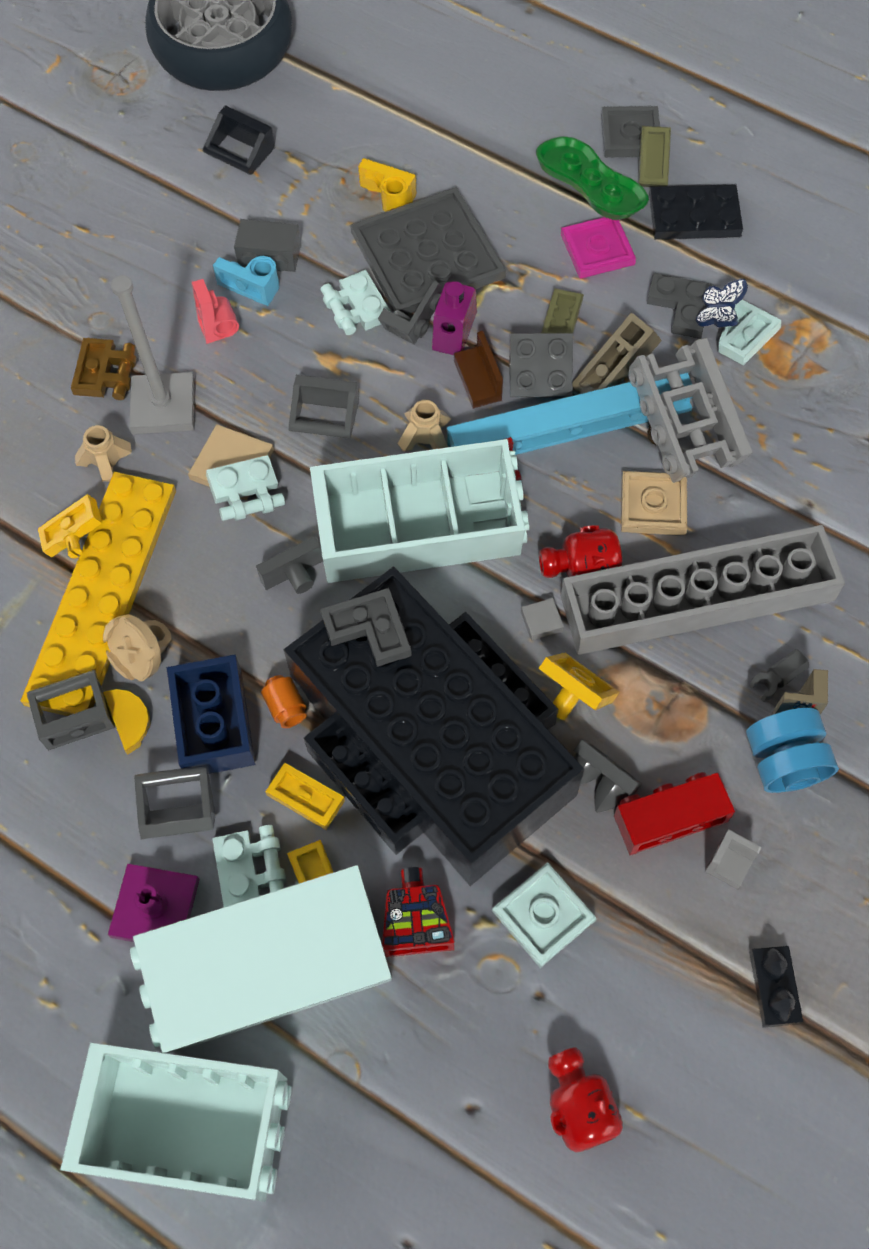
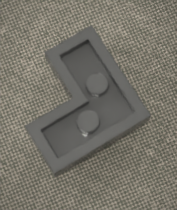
M653 273L647 304L676 309L671 333L701 339L704 326L701 327L697 324L696 317L706 308L703 294L712 284Z
M389 588L320 609L332 646L367 636L377 667L412 656L411 648Z

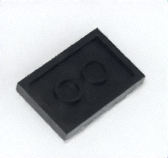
M737 184L650 187L649 200L654 240L734 238L742 236L743 224Z

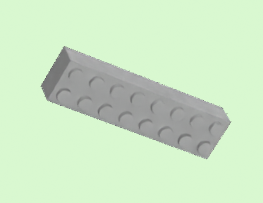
M823 525L563 578L560 596L577 655L832 602L836 600L845 585V581Z

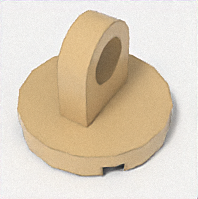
M129 614L112 619L105 626L103 633V642H107L110 652L109 650L106 651L108 660L118 673L131 681L134 679L144 681L159 670L161 653L165 651L171 640V633L163 623L156 620L143 622L138 617Z

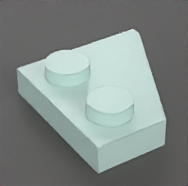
M741 300L735 305L738 324L736 326L724 327L719 341L718 352L744 365L781 329V320Z

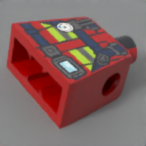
M421 867L402 869V888L387 890L382 941L385 957L453 951L454 937L439 885L424 886L423 870Z

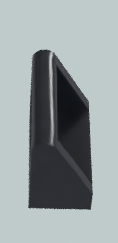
M225 105L217 115L204 144L203 152L252 175L275 148L272 127ZM227 136H230L253 147V150L247 161L218 146Z

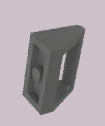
M296 374L289 418V431L351 439L359 404L358 383ZM303 403L347 409L345 426L299 420Z
M95 670L27 692L38 738L48 751L115 728ZM91 685L96 707L48 723L46 722L40 702Z
M207 765L136 774L134 776L138 828L141 839L213 830L216 814ZM200 781L202 804L150 811L146 792L147 787Z

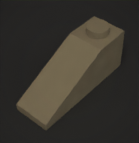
M631 312L576 377L572 387L580 394L618 385L629 376V367L636 357L645 355L646 358L662 340L652 328Z

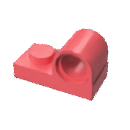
M204 279L193 281L192 289L197 319L206 344L234 335L239 329V323L229 299L222 296L216 297L213 290L208 291Z

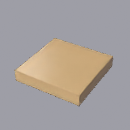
M216 424L188 476L190 480L210 487L206 477V470L266 455L270 459L274 451L273 444ZM249 496L241 497V499L247 501Z
M623 471L621 483V532L686 536L687 478L684 477L680 481L673 483L670 475L667 473Z

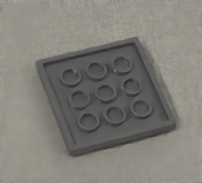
M457 187L350 225L351 233L393 311L398 310L406 315L415 312L434 280L439 282L442 288H444L446 282L456 281L462 285L478 289L506 278V269Z

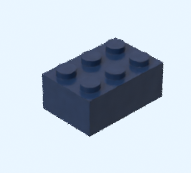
M236 654L166 667L180 768L207 765L209 774L256 765L242 671Z

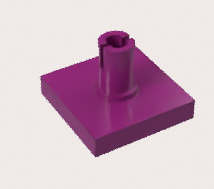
M127 863L108 936L114 939L134 942L133 936L189 919L200 881L199 877Z

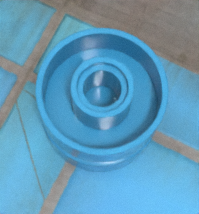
M797 708L779 712L757 721L746 731L753 756L765 758L758 764L757 769L766 792L782 793L804 789L832 777L839 770L831 745L819 743L826 737V730L817 709Z

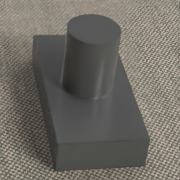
M313 536L256 565L260 581L265 590L286 580L290 581L298 594L311 589L314 583L306 570L323 562L321 545L316 537Z

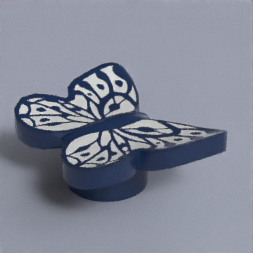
M746 279L732 281L726 284L722 290L716 286L707 288L703 294L706 308L696 317L697 324L701 327L712 324L717 327L736 326L738 324V317L735 305L744 298L747 292L748 285Z

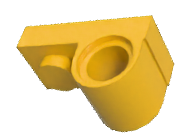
M365 158L362 159L358 166L360 187L381 193L382 208L385 212L414 201L416 197L415 174Z

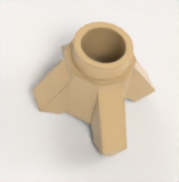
M421 400L404 413L409 424L397 443L402 451L412 450L417 443L430 444L432 449L448 447L441 427H444L451 418L445 411L438 409L434 402Z
M92 426L85 431L83 443L75 454L76 466L88 467L92 463L99 468L102 481L109 482L114 473L113 466L120 458H124L132 453L131 443L114 436L112 432L103 426Z

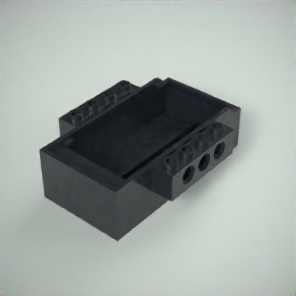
M393 566L351 599L389 588L411 648L412 656L377 667L367 636L332 646L323 620L283 649L292 679L299 685L310 703L325 719L322 724L304 737L307 752L395 855L424 833L468 885L472 886L578 795L584 768L549 732V729L556 724L558 708L466 611L448 624Z

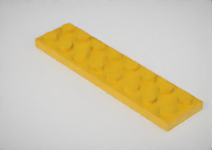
M119 472L113 473L99 507L102 524L90 531L82 549V555L78 558L20 700L24 706L30 707L27 692L92 670L96 671L102 686L110 665L106 651L109 650L110 652L108 643L103 642L105 626L112 619L121 615H127L131 611L176 493L173 484ZM90 685L42 701L40 705L43 711L69 716L93 708L96 701Z

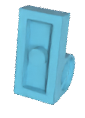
M268 256L253 258L246 268L237 262H230L220 257L213 264L217 285L268 306L278 292L279 279L276 263Z

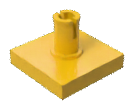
M566 652L546 657L538 668L563 687L553 701V704L558 708L557 718L561 720H566L579 699L592 709L597 710L613 703L620 693Z

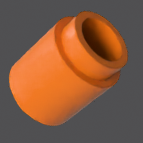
M277 675L266 681L261 694L274 721L280 723L282 728H291L301 723L307 716L305 713L306 705L293 679Z

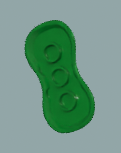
M556 137L538 146L536 155L541 168L548 175L569 184L579 191L598 214L609 219L621 220L634 215L648 204L649 196L645 189L636 181L615 172L605 165L588 144L572 137Z

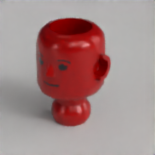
M599 525L580 527V532L571 533L564 539L563 549L545 547L539 551V565L542 576L553 578L559 573L566 572L567 576L571 577L622 566V551L617 534L608 528L599 529Z
M576 1047L559 1052L548 1059L549 1070L558 1078L561 1086L554 1090L550 1096L552 1110L550 1119L554 1131L557 1135L562 1136L566 1146L571 1151L582 1152L618 1137L623 1130V1122L607 1081L598 1074L586 1076L583 1069V1054Z

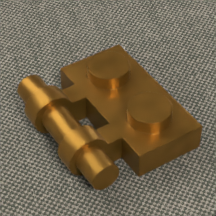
M83 338L71 384L73 395L104 398L106 387L114 388L112 393L114 399L124 400L125 394L130 390L131 386L130 372L135 367L137 360L135 355L136 346L132 343H125L123 351L115 350L116 346L113 340ZM111 365H119L117 373H110Z

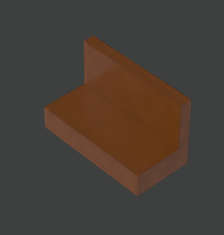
M479 331L477 332V347L454 353V363L473 409L502 401L503 391L502 375L484 332Z

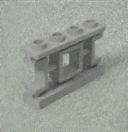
M707 337L695 340L691 346H681L675 354L679 363L659 368L654 354H649L646 358L645 355L637 356L629 367L630 383L633 387H636L640 397L641 411L644 416H647L651 426L652 440L659 446L663 457V468L670 475L673 483L680 481L684 477H692L699 471L695 459L715 454L720 468H724L728 465L733 467L741 464L753 453ZM691 370L696 383L684 386L680 375ZM667 378L672 390L662 392L660 395L655 381ZM692 397L701 421L682 426L673 402ZM714 427L719 442L707 445L703 431L711 430ZM690 435L694 449L683 453L677 439Z

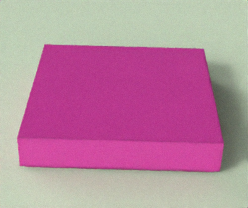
M603 217L561 228V237L579 279L635 265V254L619 220Z

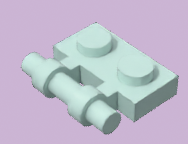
M366 270L339 280L340 291L334 290L329 283L321 287L325 305L328 309H332L337 326L343 329L346 335L355 333V324L359 322L365 331L381 325L378 317L382 310L385 308L390 311ZM349 303L353 310L349 311L343 305Z
M268 455L206 470V477L215 504L228 501L230 505L219 508L222 521L232 518L235 521L242 520L248 514L260 511L265 514L273 512L275 507L285 505L282 493L274 495L268 493L269 490L277 489L278 486ZM253 494L257 496V499L246 502L240 500L241 497Z
M273 825L261 826L259 828L261 840L252 844L248 830L212 838L224 907L259 897V889L269 887L270 893L284 889L283 883L286 881L285 869L280 868L278 851L281 848L279 838L274 835ZM264 856L266 871L262 874H257L254 858Z

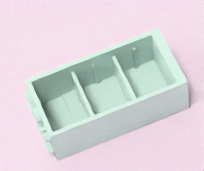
M504 439L310 467L327 583L381 576L393 566L401 573L521 555L522 544L527 543L526 531L529 530L528 513L526 510L521 511L520 500H523V487L521 480L516 481L515 470L518 469L517 456L515 455V450H509L508 440Z
M358 865L133 936L135 946L130 948L135 970L141 969L145 983L140 986L143 1005L145 1009L151 1007L155 1022L149 1025L152 1042L155 1048L161 1046L162 1053L177 1052L392 981Z

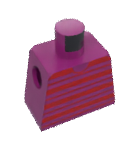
M456 281L445 283L434 312L432 350L450 355L464 350L477 314L475 288L462 285ZM448 325H454L455 331L448 332Z

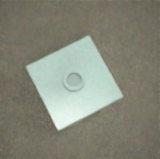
M548 862L492 908V912L540 968L597 919Z

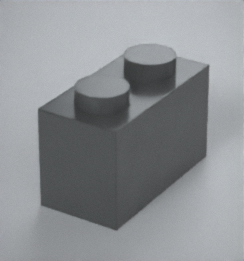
M240 219L234 244L238 264L246 267L253 258L268 256L276 263L277 271H296L301 248L298 224Z

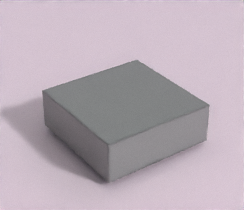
M553 598L521 607V614L531 641L563 632L564 626Z

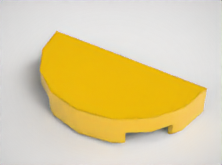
M120 689L104 691L103 693L122 745L128 755L141 746V741L146 736L148 728H150L149 711L140 697L130 691Z

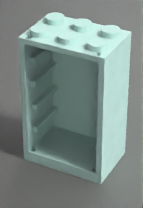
M90 1043L60 1170L266 1202L267 1193L273 1194L276 1185L277 1168H272L274 1151L280 1152L282 1148L285 1128L280 1126L281 1111L288 1110L292 1086L287 1085V1078L276 1069Z

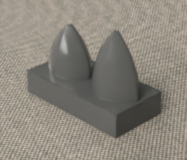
M582 739L573 750L576 752L574 758L584 768L581 784L596 779L601 773L604 774L595 794V811L597 813L620 805L621 800L629 795H634L643 784L588 740Z

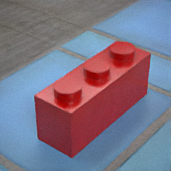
M701 772L687 778L684 784L674 787L672 783H668L654 789L651 795L641 798L639 794L624 798L620 801V805L617 806L614 818L629 855H633L727 823L732 818L735 810L718 772L708 776L705 772Z

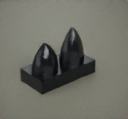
M789 946L751 949L749 955L762 1027L802 1024L804 1021Z

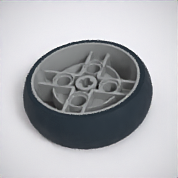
M149 0L145 27L152 53L164 70L171 76L194 88L208 91H227L242 88L259 81L278 65L289 45L292 32V16L287 0ZM261 13L268 17V20L262 27L259 26V15ZM179 22V32L172 36L170 32L175 24Z

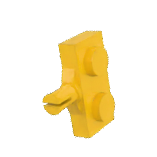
M87 494L40 526L38 532L42 551L52 558L67 548L70 558H78V555L81 556L80 538L102 524L97 501Z

